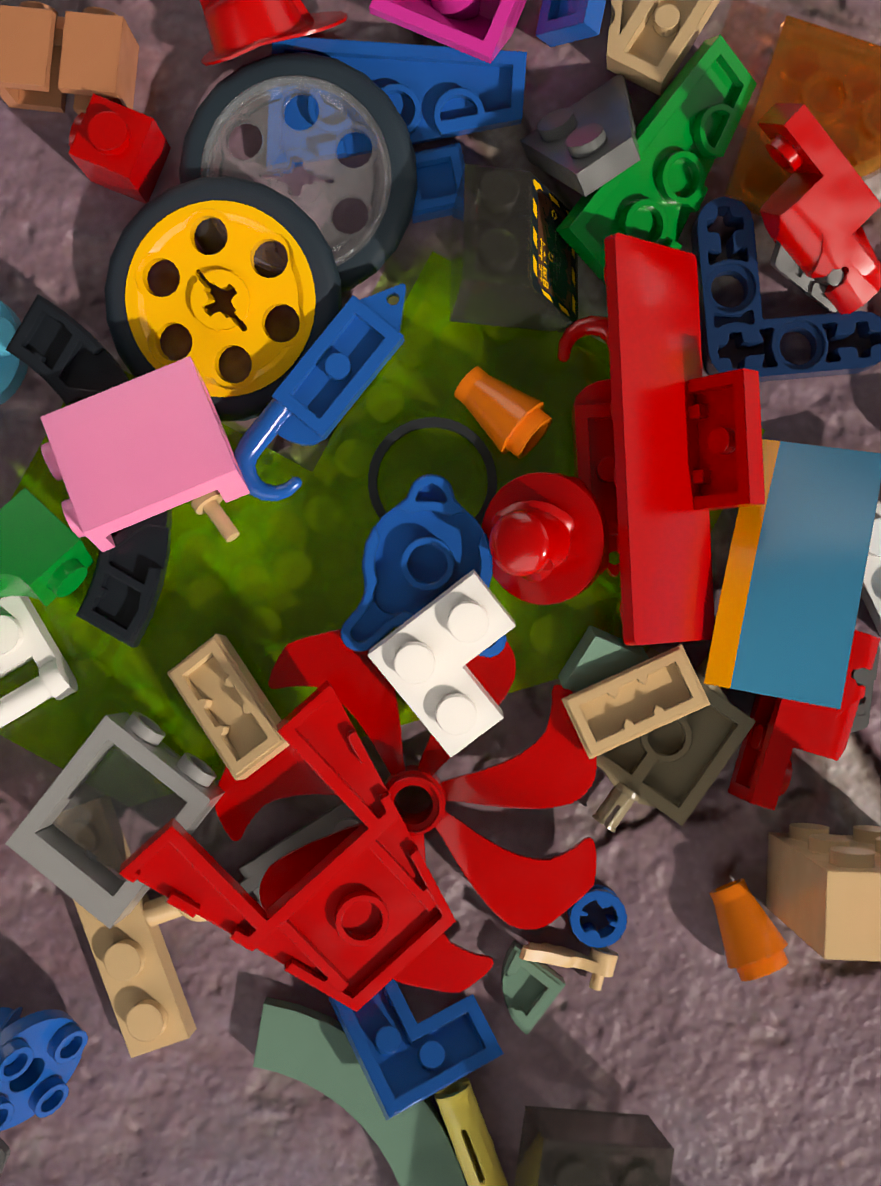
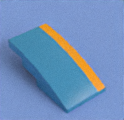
M762 439L765 504L739 507L704 684L841 709L881 486V453Z

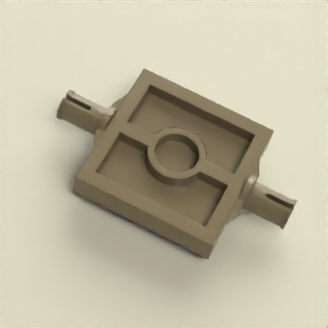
M646 647L645 649L649 658L660 654L652 647ZM709 652L694 671L710 705L597 756V766L603 770L614 787L592 817L600 824H604L610 831L615 832L616 827L635 801L639 804L659 809L683 826L756 721L728 701L721 688L704 684Z

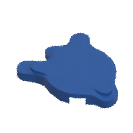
M426 474L417 478L413 482L407 497L386 513L372 528L365 542L362 561L364 577L363 597L356 610L343 624L340 632L341 639L348 648L358 652L372 648L393 628L402 625L473 569L489 588L493 574V562L488 537L477 520L455 499L451 484L444 477L436 474ZM503 635L482 651L479 656L491 658L498 655L505 648L506 635Z

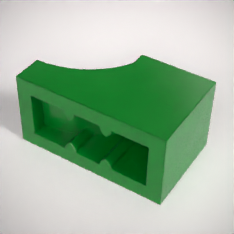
M24 488L0 509V598L27 596L38 599L47 607L56 597L62 598L75 591L86 578L87 569L94 563V560L81 539Z

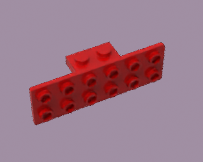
M616 233L605 237L604 280L607 288L609 330L607 346L610 353L612 393L610 412L613 419L615 467L613 477L617 498V550L620 562V616L623 625V641L625 645H649L712 640L715 618L709 511L765 504L759 371L742 368L703 377L696 256L693 253Z

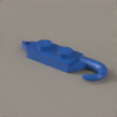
M399 284L360 300L353 295L273 393V399L241 437L234 452L238 466L250 491L249 495L262 501H279L290 497L302 486V480L298 476L292 477L284 484H267L257 474V459L276 435L301 446L316 445L329 436L404 343V335L400 333L407 291L405 284ZM392 296L399 298V302L395 305L388 303V299Z

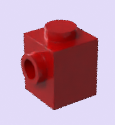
M93 94L86 112L79 113L73 121L69 134L70 150L68 154L91 182L146 204L150 200L171 147L154 118Z

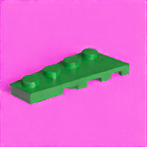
M721 34L706 39L636 127L637 133L635 137L639 145L641 160L588 196H582L556 229L605 286L604 240L607 236L621 233L678 250L681 249L682 245L677 241L690 213L697 212L709 189L704 184L716 158L724 156L757 85L756 81Z

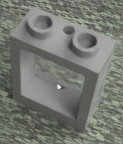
M136 711L131 716L126 712L106 715L5 843L109 929L128 916L150 889V887L138 880L132 883L119 874L121 864L172 818L192 835L225 793L213 782L217 775L210 766L188 752H185L181 757L162 742V739L166 736L163 729L150 718Z

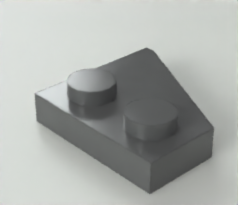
M616 75L570 107L560 108L545 115L538 122L537 129L520 140L529 162L586 197L640 161L639 145L635 137L637 133L636 125L630 108L632 98L624 75Z

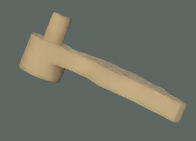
M529 942L528 945L522 947L519 958L526 961L546 963L564 968L573 967L591 972L589 988L601 991L604 977H613L618 953L606 947H591L589 956H586L563 946Z

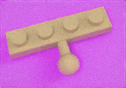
M110 793L63 810L55 820L118 872H120L121 864L132 855ZM146 892L132 912L109 929L73 900L130 1057L133 1058L189 1039L197 1028L159 924L181 916L195 922H205L207 920L197 914L193 918L168 904L164 895L149 900Z

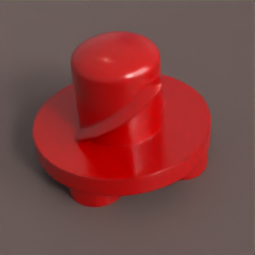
M555 472L525 474L504 485L495 494L487 507L482 529L489 540L493 562L492 575L501 587L522 601L537 605H551L575 598L587 590L608 567L609 530L605 514L598 500L590 492L586 484L577 477Z

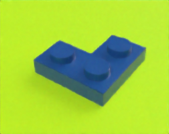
M394 979L357 1012L329 997V1001L386 1121L504 1054L473 994L418 1024Z

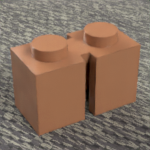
M36 1L21 2L19 7L0 5V97L9 108L65 113L66 95L75 94L73 109L79 114L86 112L92 95L96 94L133 109L139 45L123 16H118L116 13L104 8L87 7L82 12L65 11V17L58 16V12L51 6Z

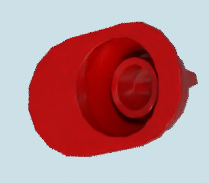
M199 0L213 48L203 56L201 63L205 66L215 65L240 56L261 45L321 32L345 22L348 15L342 11L309 13L301 0Z

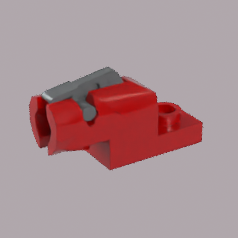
M775 103L757 124L770 139L765 147L771 158L782 169L792 175L769 197L760 209L765 228L775 242L770 264L823 309L835 313L839 311L841 315L851 314L864 306L881 288V262L878 260L861 227L881 207V203L805 104Z
M854 631L841 709L756 694L750 717L756 722L742 741L727 793L750 804L775 811L779 796L786 792L791 782L793 768L790 758L793 748L832 760H839L846 749L850 733L868 727L873 685L877 677L880 638L861 631Z

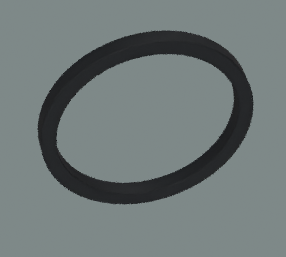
M425 417L402 424L384 438L373 455L368 472L369 496L379 519L387 512L379 497L378 473L381 462L389 448L401 437L412 431L424 428H442L455 432L467 439L476 448L484 462L488 482L487 493L480 511L475 516L479 525L483 523L487 507L497 491V473L489 449L476 433L463 424L450 419Z

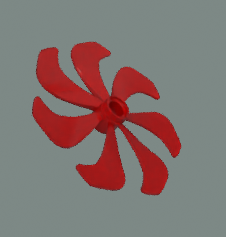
M341 629L304 637L288 643L280 653L271 671L268 686L271 689L298 686L318 688L326 680L330 682L342 705L361 725L391 775L384 785L425 862L424 833L429 832L435 827L456 863L487 906L508 925L524 930L539 929L552 923L593 887L596 876V847L591 837L584 838L571 849L552 858H532L514 853L495 844L445 810L446 801L504 808L545 809L572 804L584 796L595 779L597 756L592 759L588 758L561 700L573 694L571 690L563 688L561 684L553 686L552 703L546 730L535 743L524 751L499 764L441 781L435 773L451 757L432 734L427 742L419 765L405 766L396 691L368 657L369 649L358 652L348 648L341 639ZM507 641L505 648L498 655L491 658L477 655L465 664L498 706H500L509 692L516 674V659ZM289 745L244 780H235L226 766L218 783V787L225 791V793L215 804V810L230 839L239 841L254 816L268 803L296 795L337 794ZM411 785L424 788L432 798L431 804L420 813L405 812L398 806L395 799L396 794L402 788ZM363 822L309 842L288 852L272 863L260 883L259 895L262 908L266 911ZM443 933L393 979L410 986L441 992L460 993L485 976L493 967L494 961L488 955L474 953L451 942L447 935Z

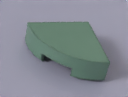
M590 625L561 670L558 678L563 688L580 691L649 659L643 647L639 645H625L622 638Z
M514 940L503 961L501 972L502 991L511 1018L520 1030L528 1035L566 984L564 978L546 964L520 959L522 946Z

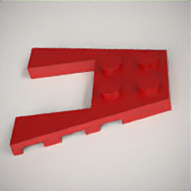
M326 680L276 725L277 732L363 822L356 830L266 911L174 818L167 822L121 864L119 874L132 883L138 880L166 896L168 904L194 918L197 914L230 933V939L250 951L257 949L282 963L286 972L357 1012L453 925L456 920L333 686Z

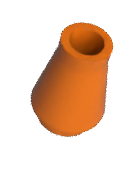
M479 366L466 374L454 393V397L465 405L502 454L510 451L518 459H522L533 450L544 437L553 420L543 411L544 402L489 375Z
M744 878L728 882L709 892L715 906L728 968H736L741 981H751L767 976L789 963L783 950L787 947L788 943L750 892Z

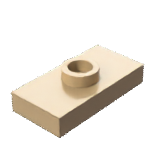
M215 634L167 672L235 780L246 779L289 746L286 740L277 732L276 725L281 721V718L226 635Z
M682 644L561 699L589 759L710 705Z

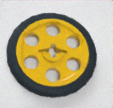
M232 176L197 178L170 187L143 205L126 225L109 260L104 288L107 324L116 351L134 379L176 362L164 355L160 345V338L168 326L182 324L192 336L191 351L186 357L190 356L204 380L221 422L247 421L258 417L273 399V393L342 309L339 272L332 250L316 223L290 198L262 183ZM206 219H219L227 229L226 245L216 254L204 255L195 244L196 228ZM268 241L281 243L288 255L285 270L282 274L273 278L261 276L254 266L255 251L261 244ZM169 260L175 264L179 271V285L171 295L159 297L149 288L148 272L156 262ZM200 272L203 273L209 283L228 291L233 287L235 288L237 294L233 296L231 303L236 309L234 313L247 326L246 331L236 318H232L223 312L211 313L209 308L214 305L215 299L210 293L212 289L200 277ZM280 305L292 307L298 314L300 321L297 334L286 342H277L272 339L267 333L265 326L266 317L269 312ZM232 346L244 348L252 361V369L249 376L239 383L227 381L219 370L221 354Z

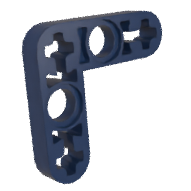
M724 196L712 199L702 208L692 225L691 245L692 253L697 258L702 361L709 375L745 368L759 371V382L856 374L870 369L881 361V317L872 312L854 311L851 314L842 315L840 313L763 319L755 229L751 211L743 202L736 198ZM717 216L723 217L725 226L735 227L736 231L726 243L727 260L710 265L709 261H715L722 250L719 233L708 232V228L711 227ZM739 256L740 260H733L732 258ZM720 276H731L737 279L744 291L742 303L732 308L723 307L718 304L711 293V285L714 279ZM855 328H857L859 338L870 339L871 347L862 352L860 358L855 347L836 348L827 354L828 342L844 340L855 332ZM798 332L808 339L811 346V356L807 363L797 365L785 360L779 348L783 334ZM761 334L766 335L764 353L745 357L738 363L737 369L732 368L729 358L719 357L718 351L728 344L729 339H734L737 349H754L763 342ZM764 358L768 368L762 366Z

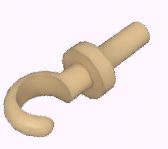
M218 490L193 499L191 507L196 514L206 513L226 542H231L240 535V532L220 505L223 498Z

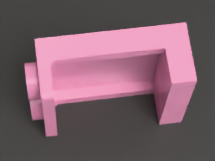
M190 356L41 416L49 442L41 445L44 460L53 477L57 481H64L70 497L61 502L65 518L74 534L79 538L86 536L102 552L115 547L112 533L215 490H218L226 503L250 493L207 386Z

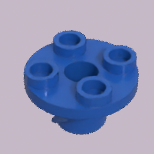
M0 1007V1131L12 1128L33 1115L39 1118L47 1117L59 1109L68 1097L69 1087L66 1083L74 1073L88 1041L87 1033L68 1013L57 1009H47L21 1017L23 1007H18L14 1010L9 1007Z

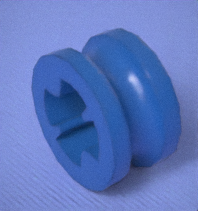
M594 884L579 901L567 910L568 920L573 933L579 941L589 947L603 948L610 946L621 938L626 929L627 914L625 906L616 893L605 885ZM597 900L602 908L613 907V915H605L609 924L599 930L596 929L592 922L580 923V916H588L584 906Z

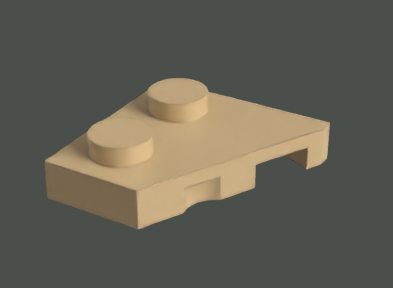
M611 0V20L606 54L607 69L617 75H624L625 79L661 96L720 0Z

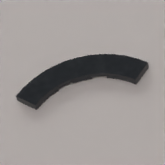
M39 294L36 296L6 348V351L26 363L46 380L66 406L130 381L120 364L98 339L69 314ZM172 509L111 534L115 547L105 552L99 549L91 583L76 616L132 648L139 646L153 617L164 585L170 555Z

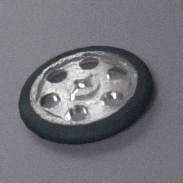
M308 52L280 53L242 65L217 83L197 108L184 137L179 166L180 184L202 177L232 176L262 183L290 198L316 223L330 246L341 279V293L352 290L377 273L398 248L411 221L417 193L416 155L406 123L389 96L366 74L336 58ZM298 95L310 96L319 105L318 119L307 130L299 131L292 129L285 122L284 112L286 105L292 98ZM242 124H251L258 127L262 135V145L259 152L247 160L235 158L229 149L231 132ZM352 132L364 134L372 143L371 157L367 163L357 168L344 166L337 157V146L341 138ZM303 162V167L308 174L316 176L318 180L330 179L334 180V182L314 181L313 184H305L302 186L301 195L293 196L292 188L288 184L280 182L277 178H262V176L282 177L283 174L293 173L295 163ZM346 198L361 200L368 210V219L365 226L354 234H345L338 231L333 222L335 206ZM216 218L202 221L195 231V238L206 255L220 252L227 242V229L224 223ZM276 241L265 242L255 251L254 266L261 276L273 278L282 274L288 261H285L279 254Z

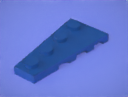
M298 37L272 43V54L313 53L336 58L366 74L393 102L406 123L412 145L518 125L522 121L527 52L500 50L491 64L446 46ZM307 86L279 87L270 91L267 168L270 172L381 151L378 139L365 118L347 101L328 91Z

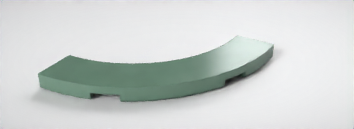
M266 997L263 1003L253 1067L277 1072L301 1081L323 1093L344 1108L362 1125L378 1145L391 1166L399 1186H468L460 1163L457 1160L446 1125L429 1098L422 1100L386 1121L340 1022L329 1015L300 1004Z

